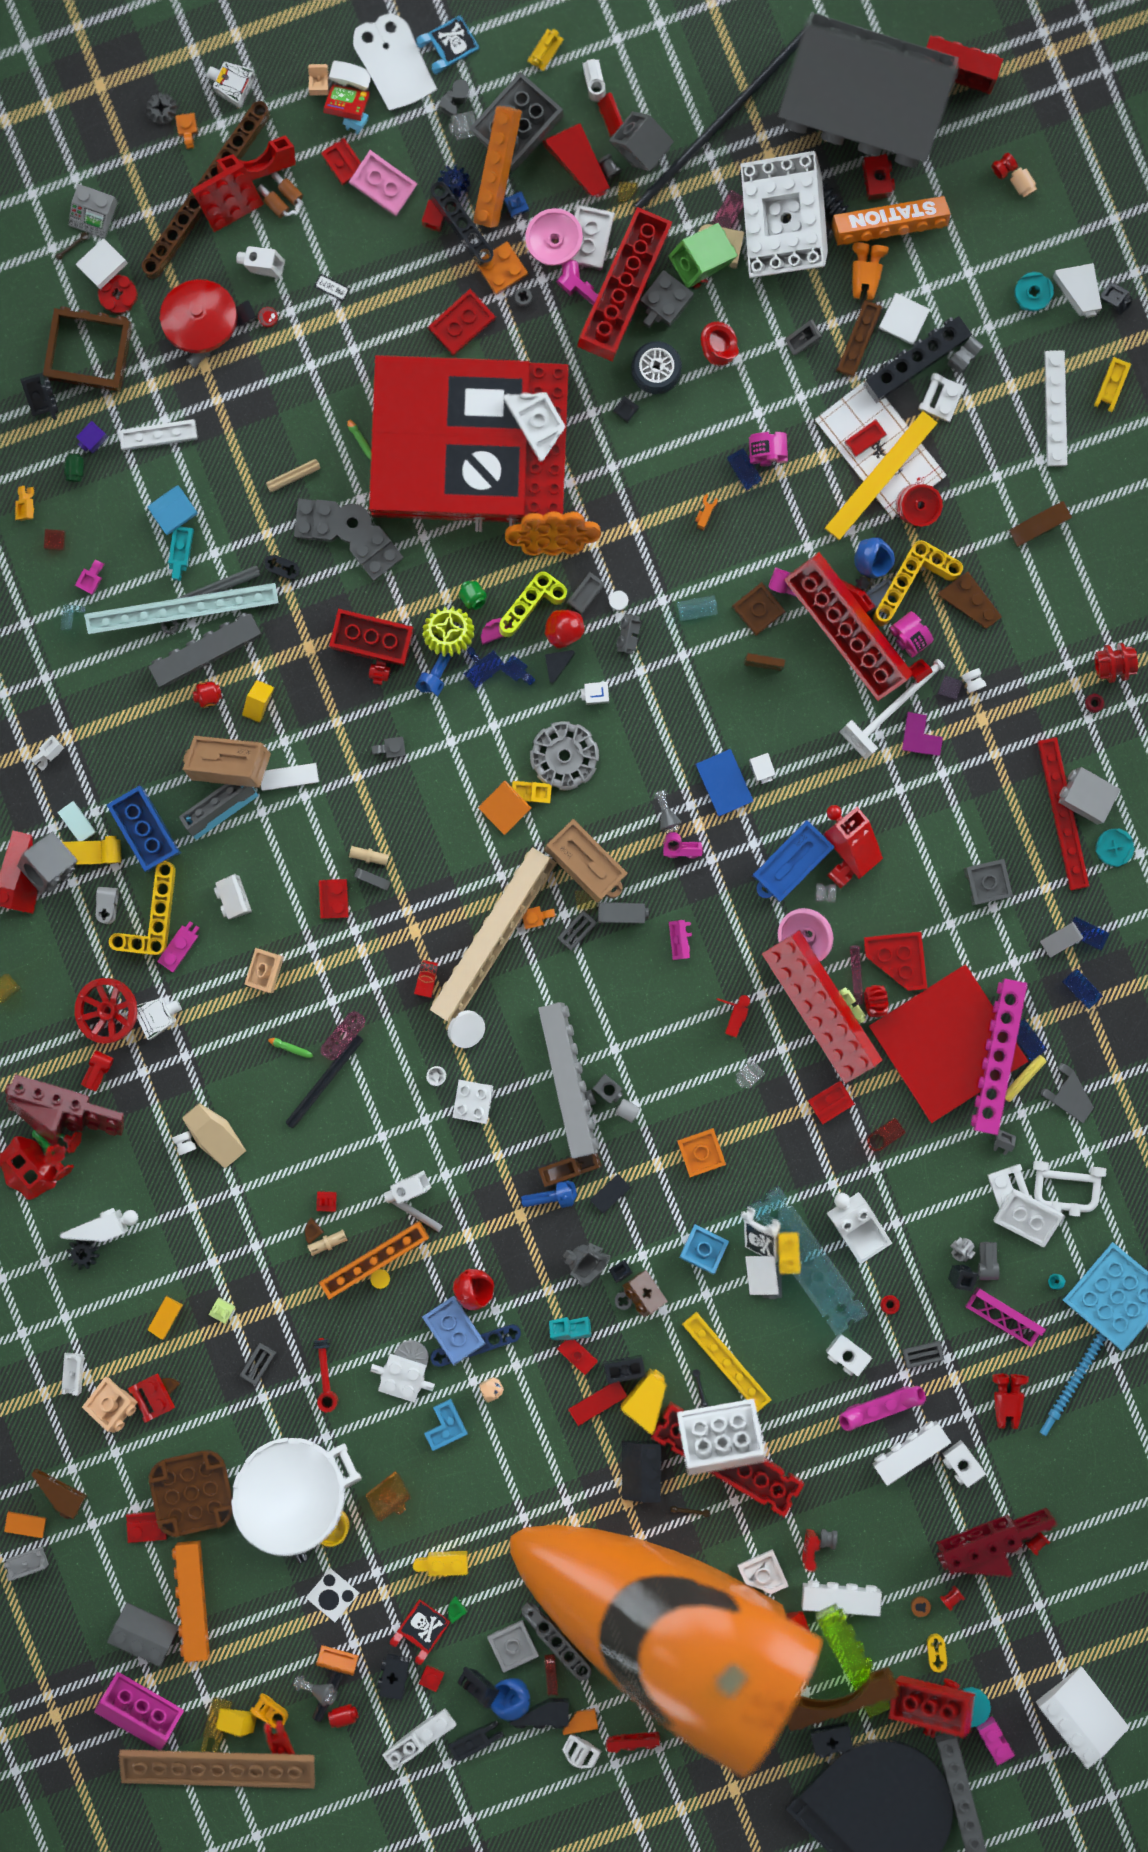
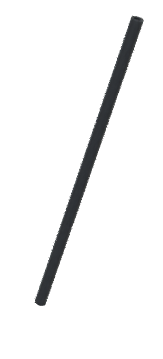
M804 29L633 204L635 209L637 207L643 209L799 48Z

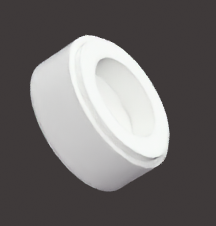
M615 591L610 595L609 604L614 610L621 611L628 605V596L622 591Z

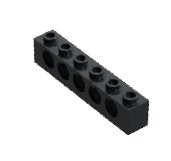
M960 316L955 319L953 317L949 318L943 323L944 326L941 329H933L927 334L928 338L917 340L912 344V349L901 351L897 355L896 360L893 362L891 360L887 361L881 366L882 369L877 373L873 371L865 377L867 380L863 385L876 403L970 339L972 333ZM949 333L952 336V340H946L943 334ZM934 344L937 350L931 351L927 345ZM912 355H919L921 361H914L912 359ZM896 366H904L906 372H899ZM887 376L890 379V383H883L881 377Z

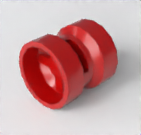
M1007 152L1002 156L1001 160H996L992 163L991 167L997 177L1003 180L1010 171L1013 172L1018 168V164L1014 157Z

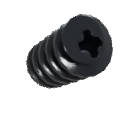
M826 182L823 184L825 215L829 213L827 218L832 220L833 215L848 213L849 205L842 207L841 205L844 200L837 201L836 199L839 194L837 193L832 196L831 193L834 189L830 188L827 190L826 188L829 183Z

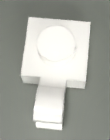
M52 735L39 748L40 752L31 761L35 765L41 761L38 767L44 770L48 764L47 760L52 761L60 754L64 747Z

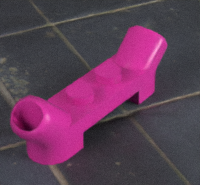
M570 260L562 264V275L556 281L558 285L570 296L576 290L594 305L598 294L594 292V287L587 281L584 283L580 280L579 263L576 260Z
M920 1386L899 1388L887 1395L848 1407L845 1412L839 1415V1423L845 1431H852L867 1423L911 1407L923 1405L926 1400L925 1392Z

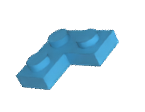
M452 1399L433 1407L441 1425L424 1433L432 1451L468 1434Z

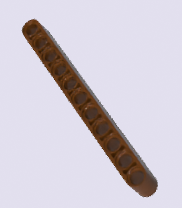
M257 101L252 104L195 187L213 178V173L218 171L216 160L232 154L239 160L242 159L270 118V112L264 102ZM259 109L265 110V113L261 116L256 115ZM247 125H254L253 130H245ZM238 140L243 141V144L240 147L234 146L235 142ZM193 192L187 197L144 259L142 269L148 278L156 279L161 275L203 215L200 206L197 209H191V205L197 202ZM188 218L189 222L187 224H180L181 219ZM171 234H178L176 240H169ZM161 249L167 250L164 256H159L158 252ZM150 265H156V269L153 272L147 271Z

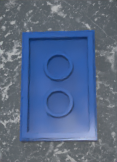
M731 749L695 764L718 817L753 802V798Z

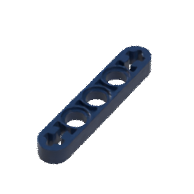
M509 1324L480 1334L486 1345L468 1357L516 1342L521 1335L519 1326ZM510 1328H513L514 1331H518V1333L515 1334V1338H512V1336H506L505 1339L507 1341L503 1342V1337L500 1331L503 1330L504 1334L509 1333ZM491 1334L499 1336L500 1341L497 1344L489 1342L488 1338ZM442 1347L432 1352L430 1358L435 1366L440 1367L451 1363L448 1360V1356L444 1357L440 1363L439 1360L434 1359L437 1352L440 1355L446 1354Z

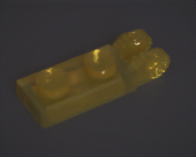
M217 1697L213 1698L200 1751L205 1752L208 1746V1739L213 1738L216 1741L212 1752H218L220 1741H222L225 1732L216 1728L219 1710H230L232 1701Z

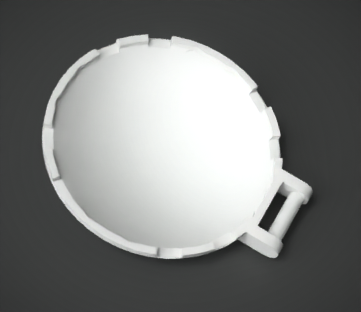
M282 1438L271 1441L254 1451L246 1459V1463L241 1471L238 1472L233 1485L232 1510L237 1526L245 1538L261 1550L276 1555L299 1554L320 1544L332 1532L340 1518L344 1505L345 1489L362 1479L352 1464L347 1453L348 1448L346 1444L339 1445L327 1452L321 1446L305 1439ZM339 1455L349 1473V1477L344 1479L335 1460Z

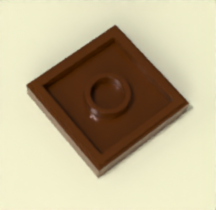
M762 582L732 605V608L755 636L786 612Z
M748 653L745 657L744 665L782 671L785 660Z

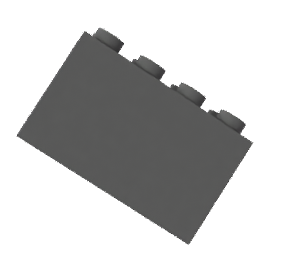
M811 12L805 25L778 117L786 119L784 127L791 131L806 133L808 126L823 130L821 139L827 142L842 145L844 139L849 138L860 142L858 150L863 153L880 156L881 150L884 149L897 153L895 157L897 163L916 168L919 160L927 163L957 72L959 58Z

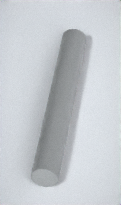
M396 1200L391 1202L437 1232H440L443 1227L405 1202L399 1204Z

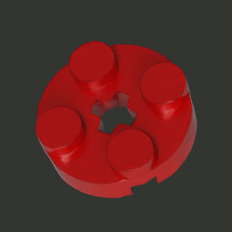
M115 275L98 290V298L101 305L107 311L113 314H124L130 311L131 307L136 303L137 290L128 277ZM116 290L123 292V295H120V299L113 296Z

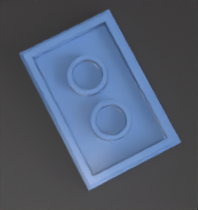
M452 1296L422 1317L453 1365H456L486 1345L455 1296Z

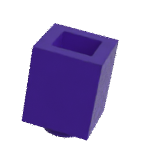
M93 421L76 436L80 441L78 445L85 452L89 450L92 454L109 438Z

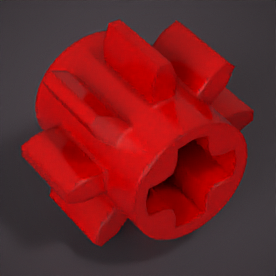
M377 660L376 665L371 664L369 678L373 679V683L382 685L383 681L388 682L390 667H386V662Z

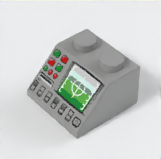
M78 184L71 203L69 226L105 238L118 204L114 196Z

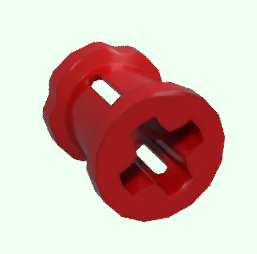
M1041 1532L1037 1533L1029 1542H1025L1036 1556L1046 1544L1049 1545L1051 1543Z
M955 1585L949 1593L940 1597L950 1611L953 1610L952 1607L958 1602L965 1600Z

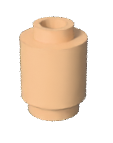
M1019 168L1011 174L1013 176L1010 179L1018 193L1022 194L1024 198L1037 190L1035 187L1036 183L1027 169L1022 170V168Z

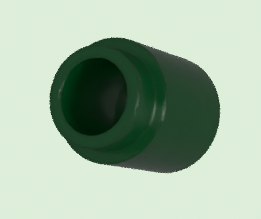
M69 453V456L65 457L64 462L66 481L81 482L84 472V458H81L80 454Z

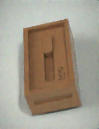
M194 736L190 749L184 755L183 761L185 764L183 771L194 781L260 788L271 753L263 743Z
M574 819L545 846L544 850L597 903L605 896L613 899L621 894L623 887L620 881L628 873ZM616 887V891L612 893V889Z

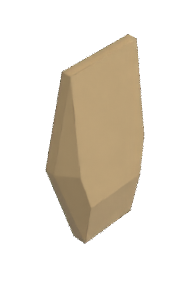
M201 1103L197 1104L183 1116L182 1119L197 1145L224 1168L228 1167L246 1152V1149L228 1121Z

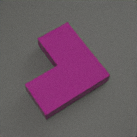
M907 713L902 751L940 756L943 737L924 734L927 715Z

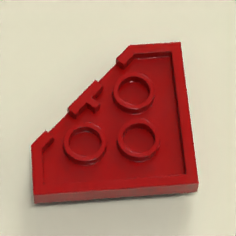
M921 932L863 938L865 957L907 991L927 989Z

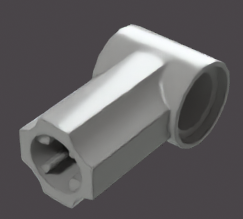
M623 1099L615 1114L632 1123L640 1108L630 1101Z

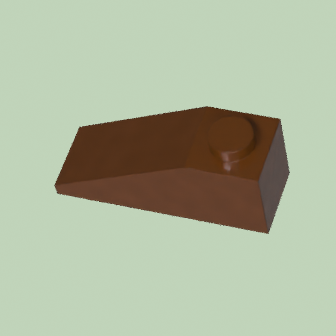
M36 1468L31 1475L51 1504L60 1512L62 1517L74 1519L87 1495Z

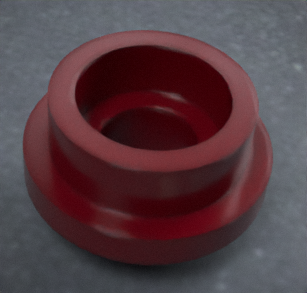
M1091 694L1085 700V707L1091 713L1100 712L1104 707V699L1099 694ZM1092 700L1097 701L1096 707L1091 705Z

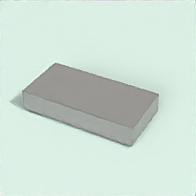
M1074 922L1042 939L1040 943L1051 958L1082 940L1083 936Z

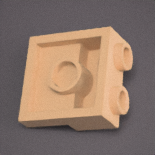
M105 1377L82 1408L107 1432L115 1433V1431L118 1432L124 1427L125 1423L123 1421L125 1418L134 1414L136 1411L135 1405L138 1402L128 1392L119 1388L109 1377Z

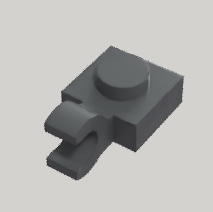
M403 737L384 739L385 745L372 746L373 755L386 753L387 759L406 756Z

